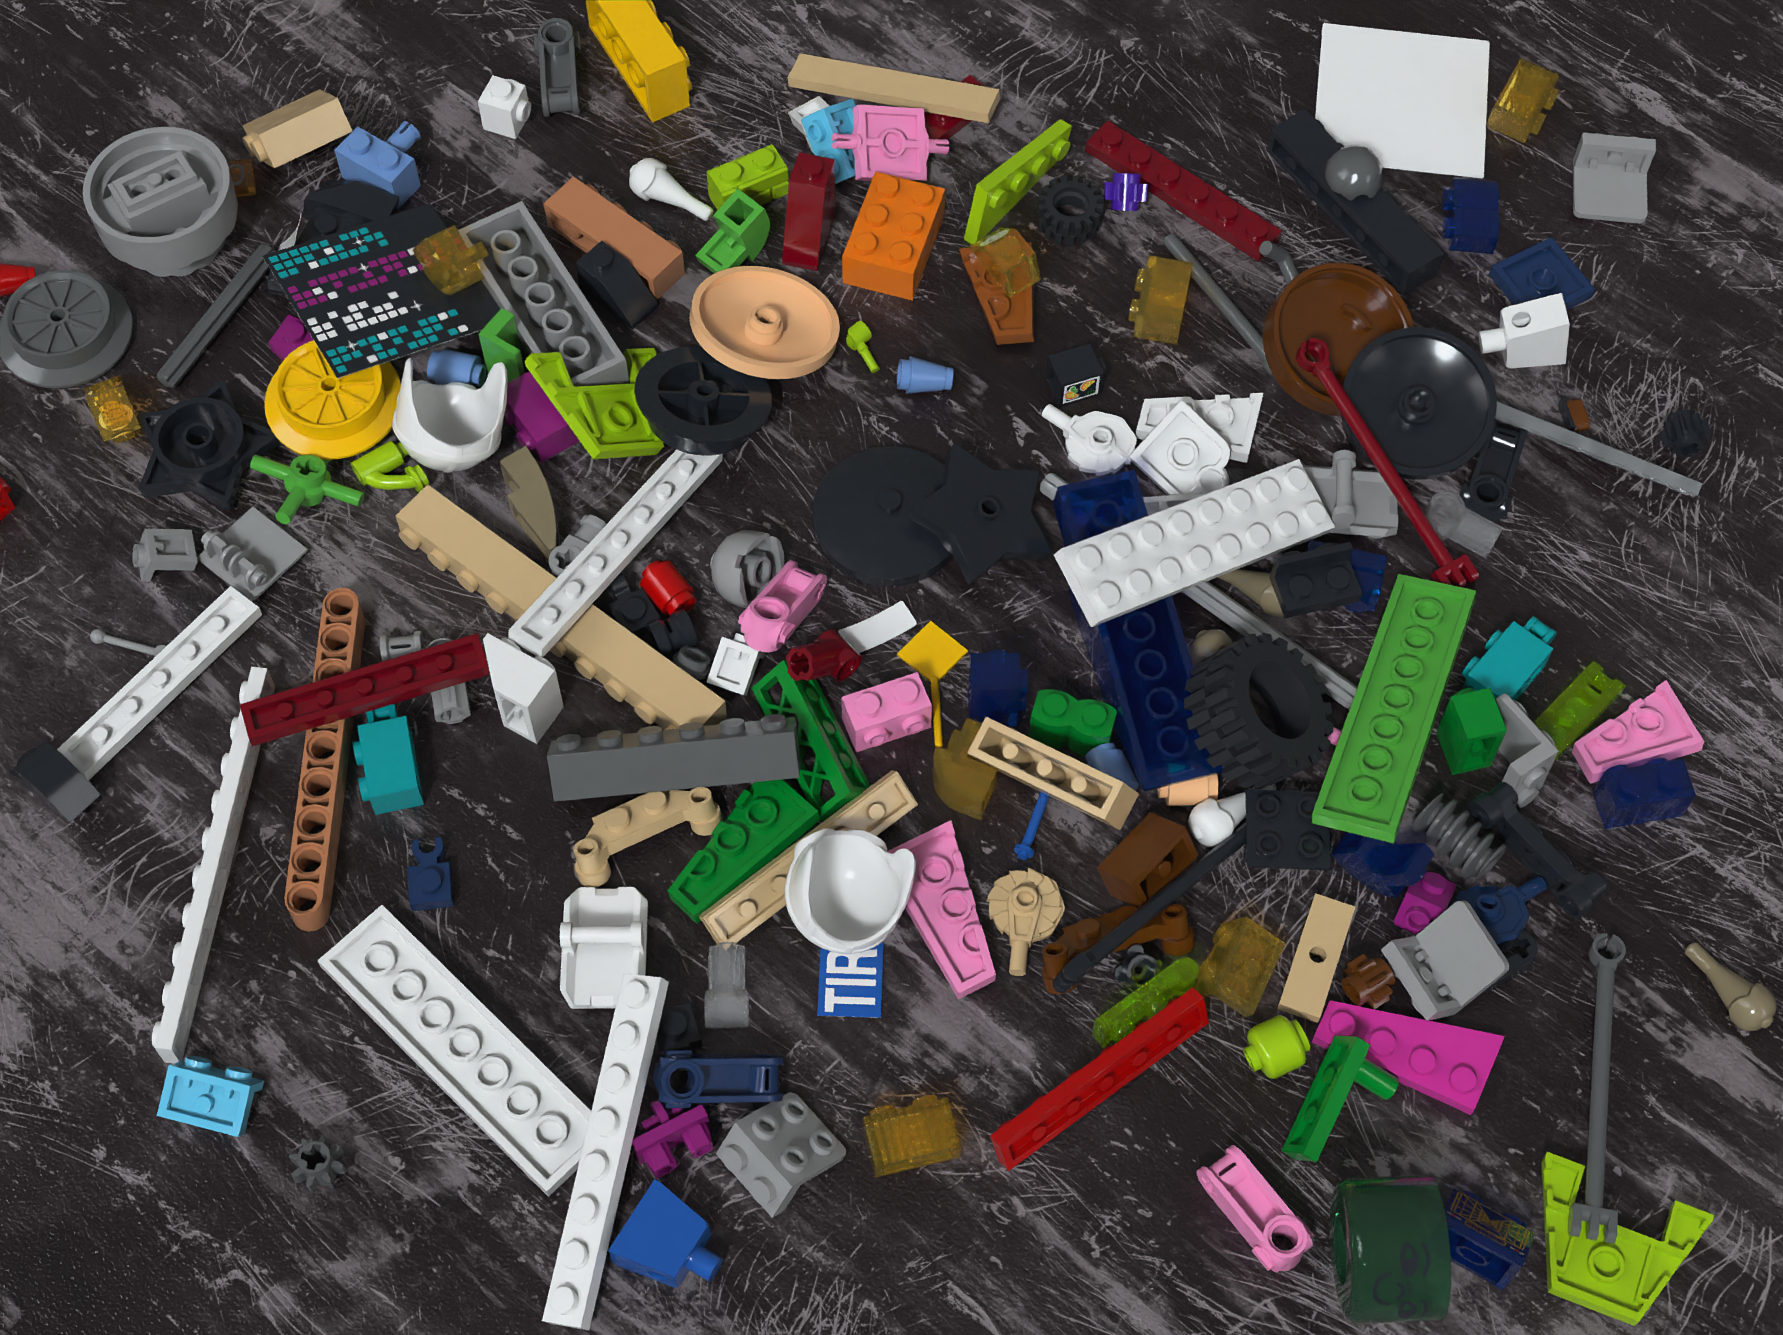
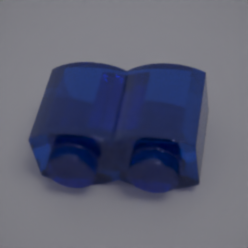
M1453 177L1451 188L1444 189L1442 210H1448V217L1445 216L1443 221L1442 238L1448 239L1449 251L1494 253L1499 235L1498 181Z

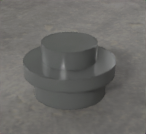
M682 647L680 652L675 653L671 662L696 680L706 679L711 670L709 666L710 657L695 647Z

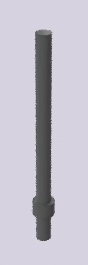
M1174 233L1166 236L1163 244L1264 362L1263 368L1275 379L1266 360L1263 337Z

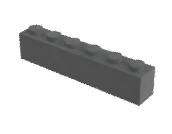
M781 714L767 715L761 718L760 721L744 722L740 718H731L720 722L719 725L703 726L699 722H690L681 725L678 729L663 730L659 726H649L640 729L637 733L622 734L618 730H609L599 733L597 737L581 738L577 734H568L557 738L556 741H552L547 754L554 802L800 778L801 767L795 717L785 718Z

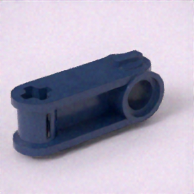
M666 1050V1055L660 1056V1061L655 1067L653 1080L655 1087L659 1091V1101L665 1102V1108H691V1103L777 1102L783 1100V1093L779 1091V1065L783 1064L784 1057L773 1054L692 1055V1050ZM678 1068H685L688 1074L686 1084L680 1089L672 1090L669 1082L671 1074Z

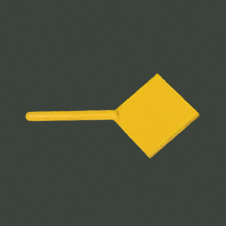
M930 621L897 653V656L931 682L935 747L941 748L943 740L939 681L968 653V650Z

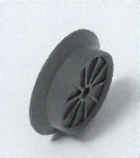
M58 270L40 274L22 284L12 294L6 304L0 321V356L4 364L15 376L35 386L69 388L90 382L109 371L126 352L133 333V318L126 300L115 288L84 273Z

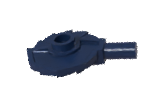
M1540 876L1532 878L1517 888L1510 885L1498 890L1496 886L1479 887V885H1476L1466 891L1461 890L1456 895L1455 900L1451 901L1450 906L1457 901H1467L1495 943L1500 944L1516 939L1520 935L1530 915L1525 902L1547 889V885Z

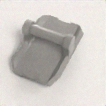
M1349 450L1335 452L1333 454L1332 467L1303 465L1335 525V528L1328 533L1364 535L1374 539L1397 534L1398 509L1396 498L1378 471L1353 469L1356 466V454Z

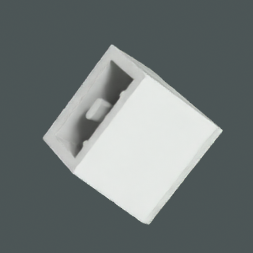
M487 633L483 638L503 726L537 744L564 708L555 668L549 661L540 656L533 658L525 654L513 641L507 638L500 640Z

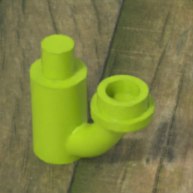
M390 440L350 463L353 472L363 486L368 484L371 487L383 490L415 488L419 493L424 487L429 485L424 471L418 464L414 467H406V475H385L403 465V457L409 455L401 442L394 444Z

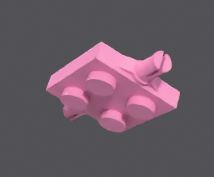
M857 105L853 107L852 134L834 133L831 141H836L832 143L833 149H852L855 157V180L872 181L876 171L923 183L927 181L926 162L929 153L946 155L949 151V147H945L949 145L947 139H929L925 128L924 109Z

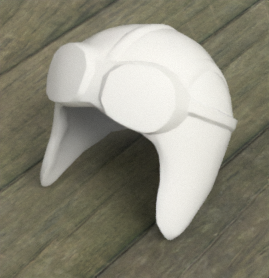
M408 358L405 362L392 427L395 435L409 455L430 469L451 473L472 468L494 454L501 442V431L507 402L508 379L505 365L502 362L494 364L484 385L477 389L472 385L460 382L437 385L423 380L413 381V360Z
M827 828L816 831L802 839L795 846L794 860L785 882V902L788 913L797 929L809 941L825 950L845 955L868 951L882 943L890 935L904 911L914 881L916 858L908 849L897 850L894 854L887 852L884 841L864 830L836 831Z

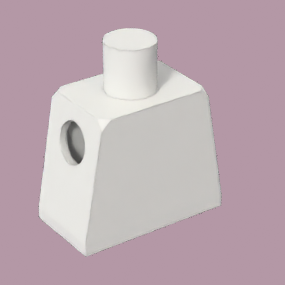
M1562 293L1503 308L1500 311L1499 328L1479 331L1478 333L1481 353L1502 351L1505 366L1508 368L1566 364L1570 323Z

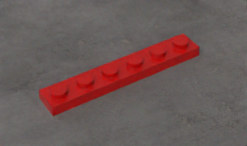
M1192 987L1180 997L1172 999L1160 1012L1149 1020L1139 1023L1130 1034L1116 1044L1105 1048L1097 1058L1082 1069L1071 1073L1063 1083L1048 1094L1038 1097L1030 1107L1018 1116L1004 1122L996 1132L990 1135L998 1161L1010 1171L1209 1024L1204 997Z

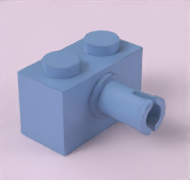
M403 121L400 127L386 141H382L357 126L334 150L342 178L348 181H357L398 196L399 203L396 209L399 210L421 186L415 160L405 154L421 138L419 131L412 124L409 125L407 121Z

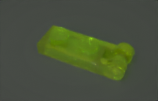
M1595 661L1533 722L1539 730L1545 731L1553 739L1555 747L1559 751L1555 761L1610 704L1618 699L1626 688V685L1617 678L1612 680L1603 673L1604 668ZM1593 685L1602 693L1599 695L1590 686Z
M1187 957L1175 961L1095 1019L1092 1036L1102 1048L1113 1040L1116 1043L1130 1034L1136 1027L1135 1024L1145 1016L1150 1019L1164 1009L1169 1003L1167 1000L1174 995L1181 996L1192 987L1194 988L1199 972L1197 963Z

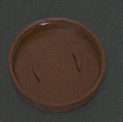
M1327 263L1302 272L1276 296L1264 322V352L1273 376L1285 392L1294 400L1318 413L1341 416L1340 411L1318 377H1314L1311 372L1299 367L1296 361V353L1304 341L1307 342L1309 338L1320 339L1326 343L1330 353L1328 359L1331 363L1330 368L1343 386L1350 366L1368 344L1391 331L1414 327V323L1401 296L1379 275L1353 264ZM1305 354L1307 360L1316 362L1314 356Z

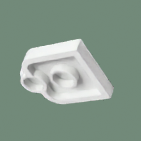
M1182 400L1173 407L1128 456L1168 496L1210 493L1229 486V476L1224 468L1230 457L1228 444Z

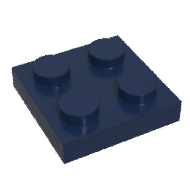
M1552 237L1492 265L1489 276L1513 305L1562 293L1565 308L1568 310L1591 299L1595 291L1592 284Z

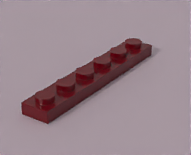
M1107 121L1086 142L1085 151L1119 173L1141 174L1140 184H1148V192L1259 262L1264 257L1259 251L1260 245L1264 241L1276 244L1280 240L1282 230L1110 121Z
M476 633L239 705L249 741L252 746H256L490 675L479 635Z

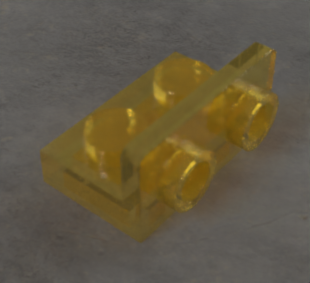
M1245 916L1225 922L1218 928L1213 937L1215 945L1209 958L1201 964L1197 971L1196 977L1199 980L1194 988L1203 997L1212 994L1244 1017L1254 1014L1286 944Z

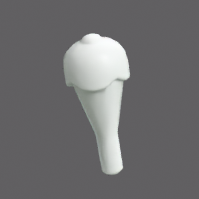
M644 158L631 167L629 186L638 197L645 201L651 198L684 208L704 221H708L712 217L713 208L691 196L666 171L667 166L654 158Z
M1273 784V785H1271V786L1269 785V786L1264 787V788H1262V789H1255L1254 786H1253V787L1250 788V789H1252V790H1276V784ZM1245 792L1219 800L1210 798L1197 804L1190 812L1188 818L1189 828L1193 837L1207 847H1216L1229 837L1234 828L1246 816Z

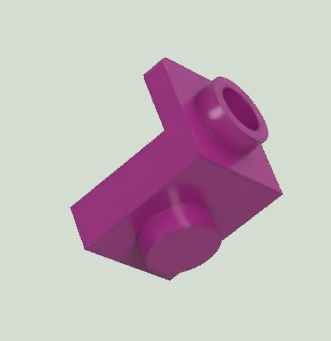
M1418 868L1393 921L1394 925L1417 935L1446 911L1457 885L1447 881L1440 874Z

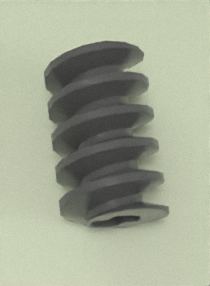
M1441 793L1417 816L1412 825V830L1417 834L1427 831L1424 842L1428 845L1439 842L1436 853L1440 856L1452 853L1449 858V865L1456 868L1464 864L1461 876L1464 879L1476 876L1475 881H1477L1498 862L1505 853L1507 846L1502 844L1492 849L1490 845L1495 835L1489 833L1480 838L1478 833L1482 823L1478 821L1468 827L1465 823L1470 812L1465 810L1455 815L1453 811L1458 801L1453 799L1443 804L1441 800L1444 793Z

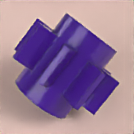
M1113 173V182H1105L1104 200H1112L1111 210L1138 211L1139 201L1147 202L1148 184H1140L1141 174Z

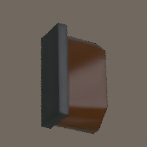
M1561 398L1558 407L1566 428L1573 432L1589 430V418L1582 400H1565V398Z

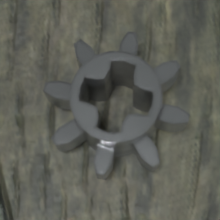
M323 1134L318 1141L308 1142L304 1138L301 1139L302 1147L298 1154L289 1155L291 1162L300 1167L294 1170L291 1176L296 1183L307 1179L306 1185L310 1193H314L317 1186L327 1185L332 1190L334 1188L333 1180L337 1174L346 1173L344 1165L336 1161L344 1154L342 1148L338 1144L329 1149V1141ZM324 1158L325 1163H319L320 1159ZM311 1164L316 1165L315 1170L311 1169Z

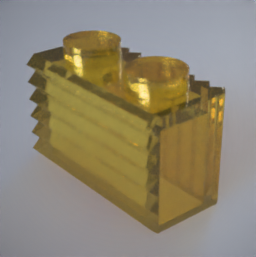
M1524 58L1520 59L1493 107L1486 126L1522 143H1526L1531 133L1538 135L1547 115L1542 113L1543 109L1551 110L1559 95L1560 90L1554 88L1559 75L1552 73L1551 70L1546 71L1544 67L1539 68L1538 64L1533 65L1531 61L1526 62Z
M935 1095L922 1096L915 1099L912 1105L906 1108L901 1107L895 1110L893 1105H884L871 1110L870 1116L863 1117V1130L875 1178L960 1158L961 1145L949 1100L946 1097L938 1100Z

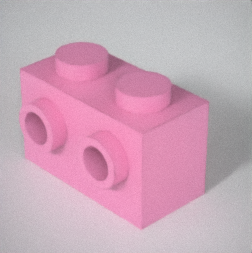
M918 672L841 697L842 720L855 752L876 747L931 728L932 705Z

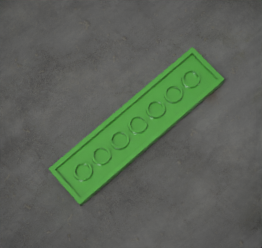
M1398 574L1312 813L1313 824L1395 843L1475 603L1476 590Z

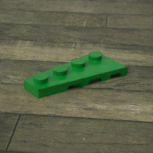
M784 780L754 782L748 791L744 789L735 801V809L725 822H719L712 831V839L706 847L696 852L667 890L670 899L696 924L701 921L699 918L701 913L776 858L820 821L818 810Z

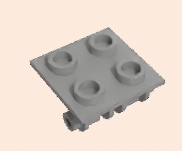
M251 507L223 534L220 531H207L201 539V542L204 544V551L197 557V560L250 601L254 602L295 564L308 549L255 507Z

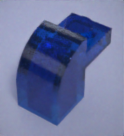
M1346 832L1331 855L1354 879L1376 893L1398 898L1405 886H1412L1423 878L1426 873V866L1435 854L1425 843L1398 844L1396 841L1395 843H1390Z

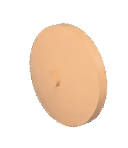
M739 266L728 268L709 276L696 289L690 309L689 319L692 332L698 343L708 354L720 363L738 372L767 379L796 378L818 370L833 355L840 332L839 318L836 310L820 290L798 276L769 267Z

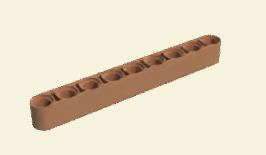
M334 589L324 598L313 682L360 669L365 616L356 593L350 589ZM350 610L346 615H338L343 611ZM340 645H347L341 650L334 651ZM354 716L306 730L284 898L285 905L295 925L301 930L308 932L322 928L330 916ZM326 752H334L333 755L327 759H318L322 754ZM320 789H330L322 796H314ZM320 825L325 826L321 832L309 834L312 828ZM310 864H321L313 872H304L305 868ZM309 901L316 902L313 908L308 911H299V908L304 903Z

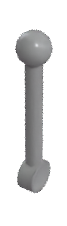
M95 629L90 634V639L95 644L106 642L154 655V657L166 647L165 645H158L154 648L106 635L102 629Z

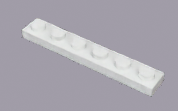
M230 586L57 750L89 781L262 616L260 608Z

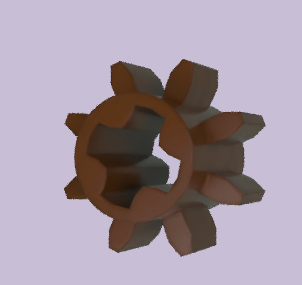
M1361 954L1347 963L1348 968L1344 970L1347 976L1342 979L1341 983L1346 995L1355 1005L1361 1006L1368 1002L1372 1009H1376L1390 1000L1389 995L1393 993L1390 987L1395 984V977L1383 959L1376 957L1368 961L1367 957Z

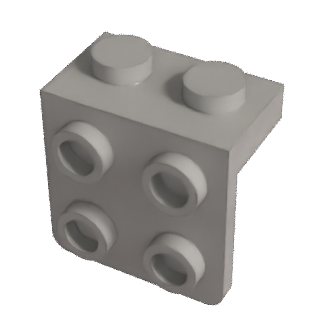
M1582 133L1573 158V214L1578 218L1638 224L1645 222L1648 215L1647 172L1656 152V139L1604 135L1601 133Z
M1503 693L1495 700L1507 729L1498 750L1510 763L1502 782H1506L1514 788L1518 795V802L1514 805L1522 808L1533 801L1539 794L1538 790L1542 788L1559 751L1555 747L1551 736L1545 731L1539 730L1528 718L1525 708L1518 701H1513L1507 694Z
M1465 900L1455 902L1416 936L1392 940L1381 949L1393 974L1400 979L1411 996L1414 1008L1424 1016L1426 1021L1455 1015L1509 970L1507 959L1471 905Z
M787 1093L783 1095L782 1101L771 1102L736 1121L716 1155L773 1218L786 1209L800 1185L842 1161L846 1155V1148L797 1094Z

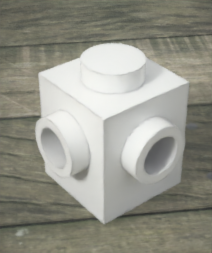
M492 75L478 100L483 129L516 139L531 112V102L528 101L526 86L512 79H504Z

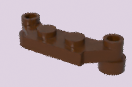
M1179 904L1169 905L1113 952L1126 949L1133 944H1141L1157 938L1161 939L1162 950L1168 955L1181 956L1191 952L1195 948L1193 928L1188 924L1186 908ZM1124 906L1114 912L1092 919H1083L1076 924L1062 928L1063 935L1056 942L1047 944L1042 949L1044 960L1042 978L1045 990L1052 994H1064L1054 990L1053 980L1065 965L1082 951L1088 950L1138 908ZM1077 983L1065 993L1072 991L1077 986Z

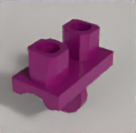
M659 1099L650 1102L654 1115L640 1122L645 1133L634 1138L632 1141L635 1150L634 1154L639 1164L645 1163L656 1178L672 1172L677 1167L670 1149L682 1143H685L693 1159L699 1158L713 1150V1143L709 1132V1119L702 1104L684 1113L682 1108L664 1109Z

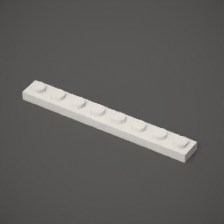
M675 450L509 629V640L532 654L543 658L722 462L723 454L702 456Z
M623 974L542 1321L550 1324L583 1330L590 1329L669 982L661 977Z

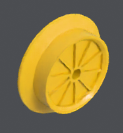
M313 340L292 351L279 366L266 391L265 415L275 437L295 453L313 455L321 460L347 458L370 449L380 442L393 428V415L397 408V397L400 392L401 382L396 370L389 361L337 379Z

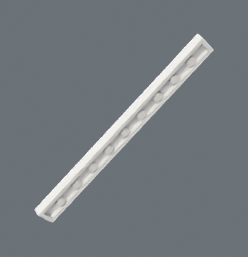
M251 667L248 681H243L241 684L240 704L274 694L275 685L267 668ZM241 709L239 717H234L231 723L230 737L232 745L230 752L225 753L222 758L221 775L223 780L220 790H215L212 797L211 808L214 815L211 827H206L203 832L202 849L204 855L201 865L197 864L194 868L192 886L195 890L192 902L187 903L184 907L182 924L185 929L182 941L177 942L173 950L172 963L175 967L172 980L167 981L163 989L162 1003L165 1008L162 1020L155 1023L152 1032V1045L165 1063H177L183 1060L261 744L251 745Z

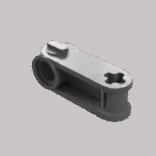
M548 19L540 25L538 34L534 35L535 55H539L544 117H550L551 113L572 111L574 115H579L580 104L576 53L581 52L579 31H574V27L564 19Z

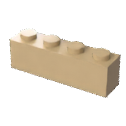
M985 717L967 752L983 764L1118 830H1121L1139 793L1124 782L988 717Z

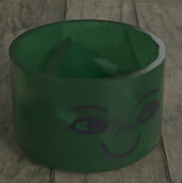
M1430 1174L1342 1179L1337 1183L1331 1197L1330 1248L1336 1292L1344 1315L1353 1323L1358 1324L1443 1320L1447 1315L1450 1302L1451 1258L1444 1205L1434 1177Z

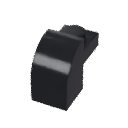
M46 741L37 748L30 749L24 753L17 761V766L10 772L20 785L35 792L56 816L69 823L101 795L62 753Z

